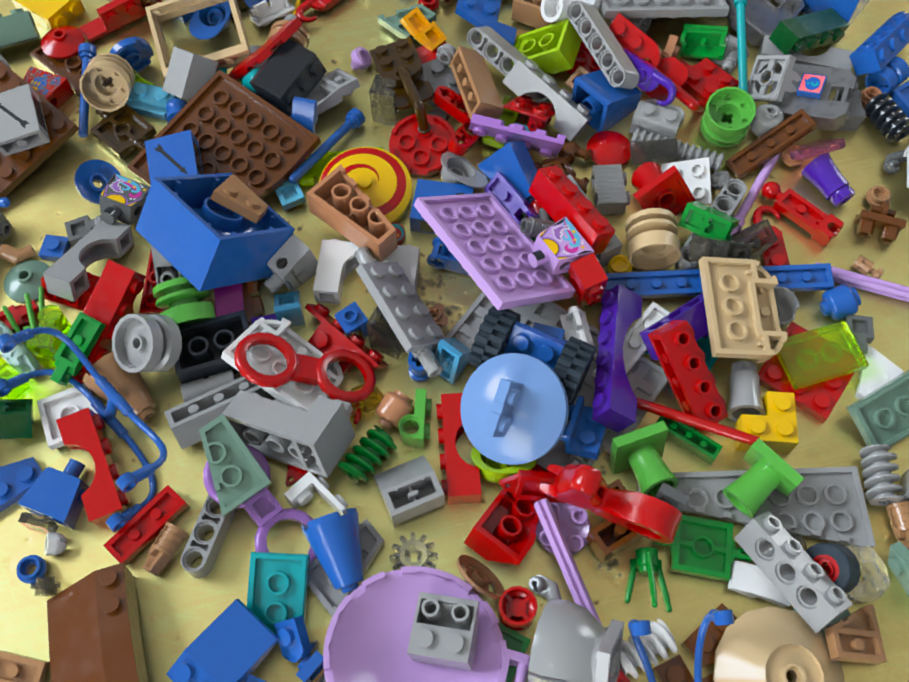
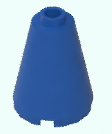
M356 508L346 509L347 514L342 516L338 511L307 522L308 525L301 526L303 534L335 590L341 589L343 594L355 590L359 587L358 582L363 581L359 515Z

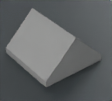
M174 46L162 90L190 101L216 74L219 62Z

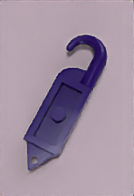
M623 48L639 73L637 87L643 91L651 92L661 84L668 90L669 95L665 101L657 100L656 103L660 106L671 104L676 97V86L673 81L628 49Z

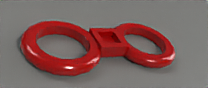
M258 332L243 338L237 344L234 352L235 366L240 374L249 382L261 387L276 388L287 384L289 381L314 386L318 384L322 392L331 399H339L356 404L366 400L373 393L376 384L375 372L369 362L361 355L350 350L336 349L326 352L321 358L296 353L292 345L280 336L272 333ZM256 345L272 346L284 355L287 368L282 373L276 375L259 373L248 363L246 352ZM336 361H345L353 364L361 371L364 377V386L357 391H344L337 388L327 377V366Z

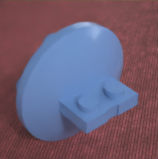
M502 354L481 364L468 379L461 398V420L468 439L481 454L502 464H525L545 456L560 440L568 419V399L560 378L546 363L525 354Z

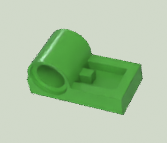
M416 389L414 414L404 416L399 422L400 439L403 444L409 447L425 448V439H430V423H426V414L431 415L432 399H427L426 389ZM410 427L418 429L414 434H407L405 432Z

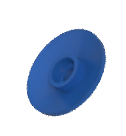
M98 159L88 160L82 163L76 170L74 177L75 186L83 198L91 203L100 205V194L115 173L121 174L112 164ZM93 182L99 183L101 188L94 186Z

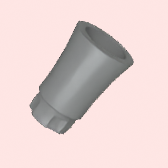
M751 361L733 363L729 377L728 418L736 422L741 414L765 416L766 412L762 401L760 378L757 373L756 364Z

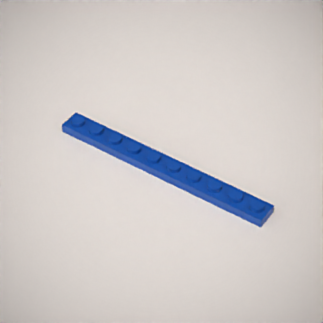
M830 263L761 266L771 277L773 275L776 276L778 280L777 286L786 287L792 292L821 291L834 287ZM699 269L605 273L608 281L604 293L618 284H621L642 298L698 296L703 293Z

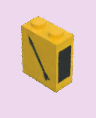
M12 0L16 9L23 8L24 11H30L35 24L47 31L59 26L68 25L85 10L81 0Z

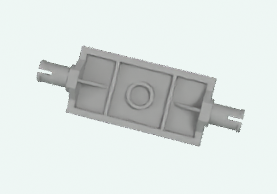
M368 247L358 248L354 252V257L360 264L356 271L406 353L411 352L415 359H419L428 377L431 378L439 375L444 368L440 365L432 351L438 348L439 341L445 339V336L431 316L428 307L423 303L398 262H376Z

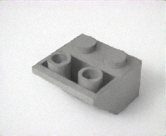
M424 455L373 476L394 526L445 505V494L433 468Z
M420 592L407 654L416 662L472 671L478 641L479 601Z

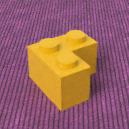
M767 391L762 398L766 415L741 414L733 428L759 436L776 454L789 455L799 443L794 393ZM734 440L735 451L747 452L751 445Z

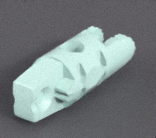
M0 321V335L5 333L14 334L5 323ZM23 343L17 344L8 353L0 351V355L20 374L29 373L41 368Z

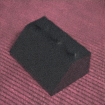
M288 39L277 47L249 83L262 99L287 116H291L293 98H307L327 70L315 53Z

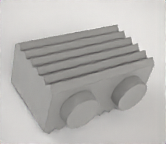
M639 101L633 115L629 133L634 134L635 129L639 127L641 131L647 130V133L654 132V135L661 134V137L668 136V139L671 140L676 138L683 114L682 112L678 113V111L665 109L664 107L661 108L655 104Z
M622 164L593 165L591 183L595 208L602 216L605 214H624L626 206L630 205V192L625 191L627 173L622 172Z

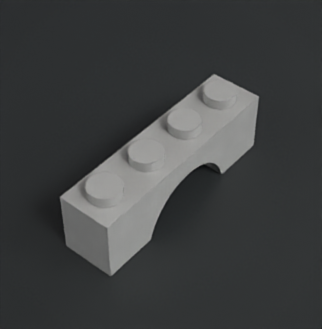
M764 35L758 55H784L768 39L770 35ZM830 47L826 53L818 56H807L800 53L792 54L796 57L794 64L843 68L851 71L852 63L849 55L853 51ZM776 63L774 71L778 73L782 70V66Z
M529 58L527 60H518L502 82L519 97L530 92H538L548 97L555 109L553 127L562 135H565L569 141L576 139L593 118L589 115L590 110L583 104L574 102L572 94L564 88H558L555 85L556 81L546 73L543 75L537 69L538 65Z
M102 220L43 273L48 293L75 302L90 287L86 268L101 259L121 258L134 245L131 226L115 221L113 224H107Z

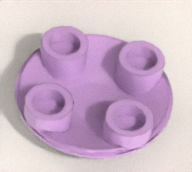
M550 502L571 554L574 555L587 544L585 539L591 530L588 514L585 509L568 503ZM539 520L536 528V537L545 550L554 554Z

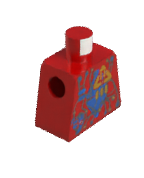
M34 67L28 69L23 79L58 110L75 94L67 78Z

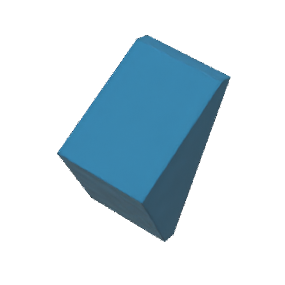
M299 290L274 296V311L278 321H281L283 317L291 321L290 327L305 324Z
M456 338L441 339L435 356L444 368L439 376L453 385L468 364L469 354L472 350Z

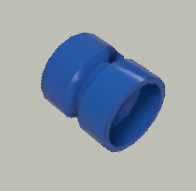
M895 56L881 71L866 75V88L870 86L877 87L882 93L889 94L908 79L909 66L905 60Z

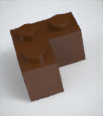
M619 479L607 485L610 488L627 490ZM602 518L604 522L591 529L585 540L602 564L643 538V536Z

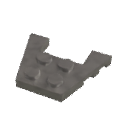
M438 59L422 64L423 74L418 80L430 82L434 92L438 86H447L461 96L452 69L449 66L441 63ZM381 80L376 82L377 89L387 97L394 89L384 85ZM432 99L427 101V103L435 108L427 115H438L446 121L449 119L450 115L438 107Z

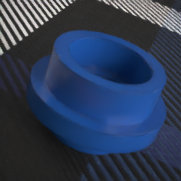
M38 555L26 556L17 565V577L26 584L37 583L46 574L47 564ZM37 566L35 572L30 575L29 570L31 567Z

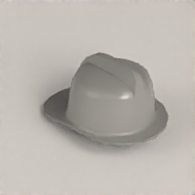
M452 152L442 154L440 159L443 165L441 170L443 182L463 184L475 188L487 186V177L465 157L455 155Z

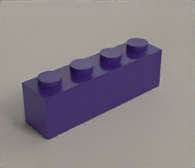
M703 293L639 333L652 360L659 359L647 334L672 320H687L694 329L696 342L700 338L709 336Z

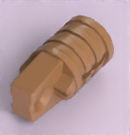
M909 501L889 504L886 506V511L891 521L893 534L897 541H900L909 550Z
M166 522L165 527L155 539L156 541L151 545L148 551L149 556L142 568L158 576L166 564L169 565L174 559L176 552H178L179 547L189 534L179 527Z

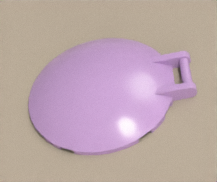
M404 566L399 570L386 573L382 571L371 576L343 599L327 629L323 650V668L326 682H506L508 667L511 665L517 667L514 682H526L530 655L507 649L506 641L503 639L498 625L499 620L487 601L484 602L472 590L473 587L468 583L439 569L422 566ZM420 592L479 601L478 641L472 671L416 662L407 654Z

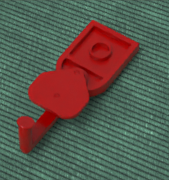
M619 13L609 28L621 47L628 49L671 79L676 86V98L690 110L696 113H703L706 103L703 100L697 101L681 88L689 77L688 68L675 57L662 58L659 45ZM661 84L654 91H645L651 99L665 101L669 95L668 90Z

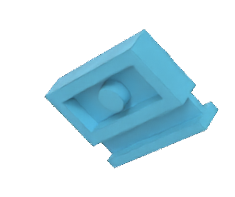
M136 82L125 104L139 115L167 120L166 103L171 99L179 97L163 91L162 87Z

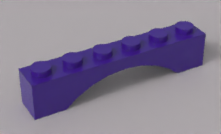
M621 284L606 291L601 300L602 310L599 320L600 333L598 337V356L596 358L597 368L594 380L595 392L592 402V420L617 433L636 423L637 398L626 374L623 360V345L628 328L642 315V297Z

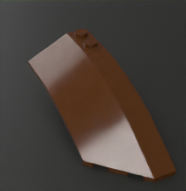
M123 562L93 571L47 600L51 682H148L140 631L135 577Z

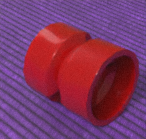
M514 586L505 590L500 597L497 611L500 624L518 633L527 630L536 616L538 608L536 597L529 589L522 586Z

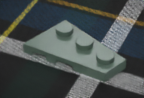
M224 414L199 429L221 513L225 517L272 483Z

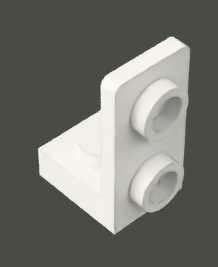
M307 472L284 493L287 502L296 509L300 505H306L316 491L341 516L347 514L346 507L348 504L339 494L333 496L327 490L329 488L328 483L320 475L315 477L311 472Z

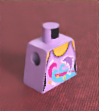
M567 217L539 233L532 248L533 252L528 255V261L533 268L543 265L551 275H558L568 272L570 263L594 253V250Z

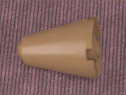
M113 351L93 364L98 373L114 386L134 409L133 412L143 422L154 415L156 403L140 372L128 373L123 370L116 362ZM86 372L83 377L85 385L101 398L108 401V397L97 386L92 375L89 376Z

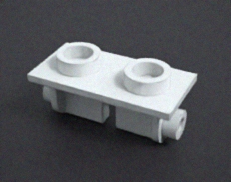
M264 0L253 5L252 9L249 10L252 16L250 20L258 27L267 26L271 21L287 16L296 8L288 2L289 0H270L271 6H268L267 1Z
M572 306L568 309L569 312L567 314L560 315L566 340L573 336L594 345L585 311L582 312L578 306Z

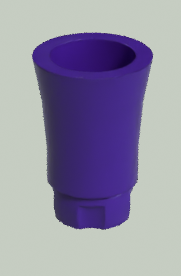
M828 152L812 160L801 172V175L810 181L835 207L842 206L855 195L854 190L849 186L850 183L839 171Z

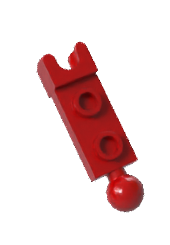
M773 181L765 183L762 187V195L766 199L776 200L773 208L811 234V239L823 247H826L831 238L837 236L844 226V223L833 214L827 215L790 188L782 193L780 185Z

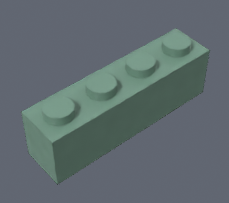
M18 8L11 10V15L2 17V14H0V49L41 38L30 11Z

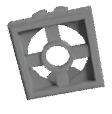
M757 55L748 81V94L752 96L754 101L781 103L785 92H797L798 88L792 85V82L801 81L799 74L792 70L796 57L793 55ZM776 63L782 66L781 74H776L774 71ZM773 82H778L776 89L766 94L768 87Z

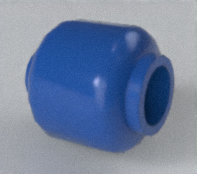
M841 284L826 290L822 294V302L819 303V307L825 317L829 315L831 319L840 321L848 315H854L858 312L861 299L854 287Z

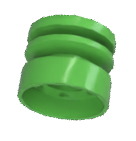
M724 87L716 90L709 97L700 122V132L703 138L710 145L717 148H731L741 143L756 114V104L752 96L745 90L737 87Z
M185 277L165 281L152 289L153 296L157 298L155 302L156 307L167 309L160 314L172 318L178 327L216 317L213 303L202 301L210 296V290H197Z

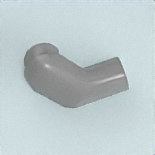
M536 575L530 578L529 588L536 594L546 598L548 602L551 599L562 600L558 584L543 575Z

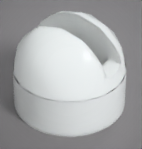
M47 532L44 548L45 555L61 554L67 547L65 544L67 542L66 537L60 533Z

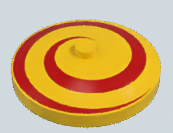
M375 147L349 149L334 157L322 171L319 182L339 165H342L346 170V174L355 180L362 193H366L371 199L373 206L376 209L378 208L390 223H398L409 209L412 200V181L409 171L399 158L388 151Z

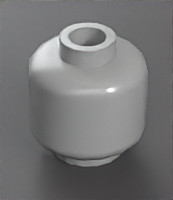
M772 104L759 106L750 125L752 132L758 137L763 136L784 121V114L779 107Z

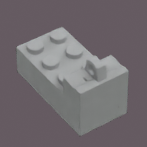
M240 390L222 413L244 444L255 447L266 457L326 478L330 476L356 436L349 419L353 411L351 403L339 399L331 400L322 395L317 397L307 411L302 407L286 405L277 399L270 400L255 392L248 393Z

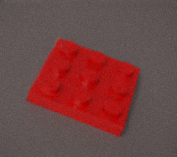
M791 321L785 331L787 332V341L783 344L782 349L766 361L758 373L760 385L773 392L794 393L795 406L824 423L857 370L861 360Z

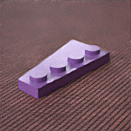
M474 113L469 125V129L473 130L474 134L483 137L486 135L494 137L497 142L503 144L524 141L528 151L530 149L537 151L539 155L546 158L557 157L566 138L565 135L558 134L557 138L547 136V131L540 129L529 132L523 125L515 123L504 126L502 120Z

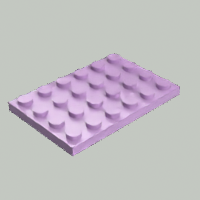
M492 193L417 197L414 207L497 310L571 298L575 293L574 287L562 274L551 275L543 265L536 268L530 265L528 255L533 252L534 241L520 231V225Z

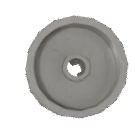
M127 314L119 320L114 328L112 336L114 358L118 365L128 373L164 372L174 367L179 359L182 349V336L178 325L167 315Z

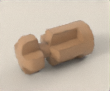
M862 255L851 266L863 275L870 273L871 277L878 279L884 273L882 268L875 270L873 268L874 263Z

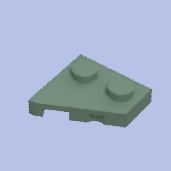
M417 4L408 9L396 10V15L385 18L384 14L379 15L378 23L400 39L410 37L413 40L414 37L399 21L416 7L419 8L430 23L436 21V13L422 4Z

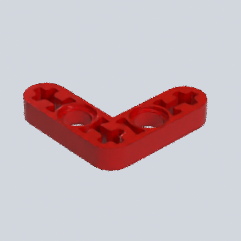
M438 86L432 98L433 102L462 123L453 133L448 143V148L455 155L463 156L482 136L474 134L473 130L469 129L471 120L462 97L447 86Z

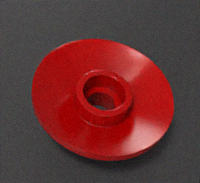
M59 26L51 29L43 36L41 49L46 56L53 59L70 58L78 53V47L81 43H85V37L82 31L74 26Z

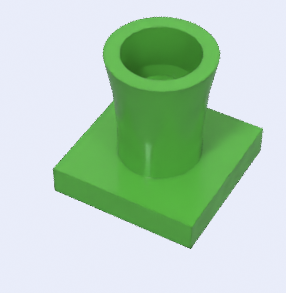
M664 421L612 438L609 467L613 475L632 468L641 493L653 497L656 496L663 482L673 488H676L679 483L677 477L661 458L668 434V428Z
M758 438L743 458L751 467L736 481L722 489L725 497L740 512L749 518H754L761 505L775 489L787 497L805 478Z

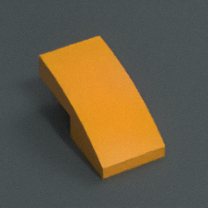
M418 7L414 8L399 21L429 51H433L447 39L434 21L430 23Z

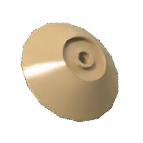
M768 606L743 613L734 621V624H730L725 629L715 650L714 682H789L786 677L788 671L792 675L791 682H844V673L840 661L830 660L824 633L822 631L815 633L801 615L792 610Z

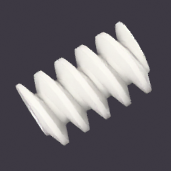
M658 618L657 623L654 621L650 622L652 634L640 636L648 659L654 666L658 665L657 654L665 660L668 658L666 648H669L673 653L678 652L672 633L666 624ZM630 635L628 636V642L626 640L622 641L620 669L626 677V674L629 673L637 679L639 675L636 668L639 666L644 672L645 670Z

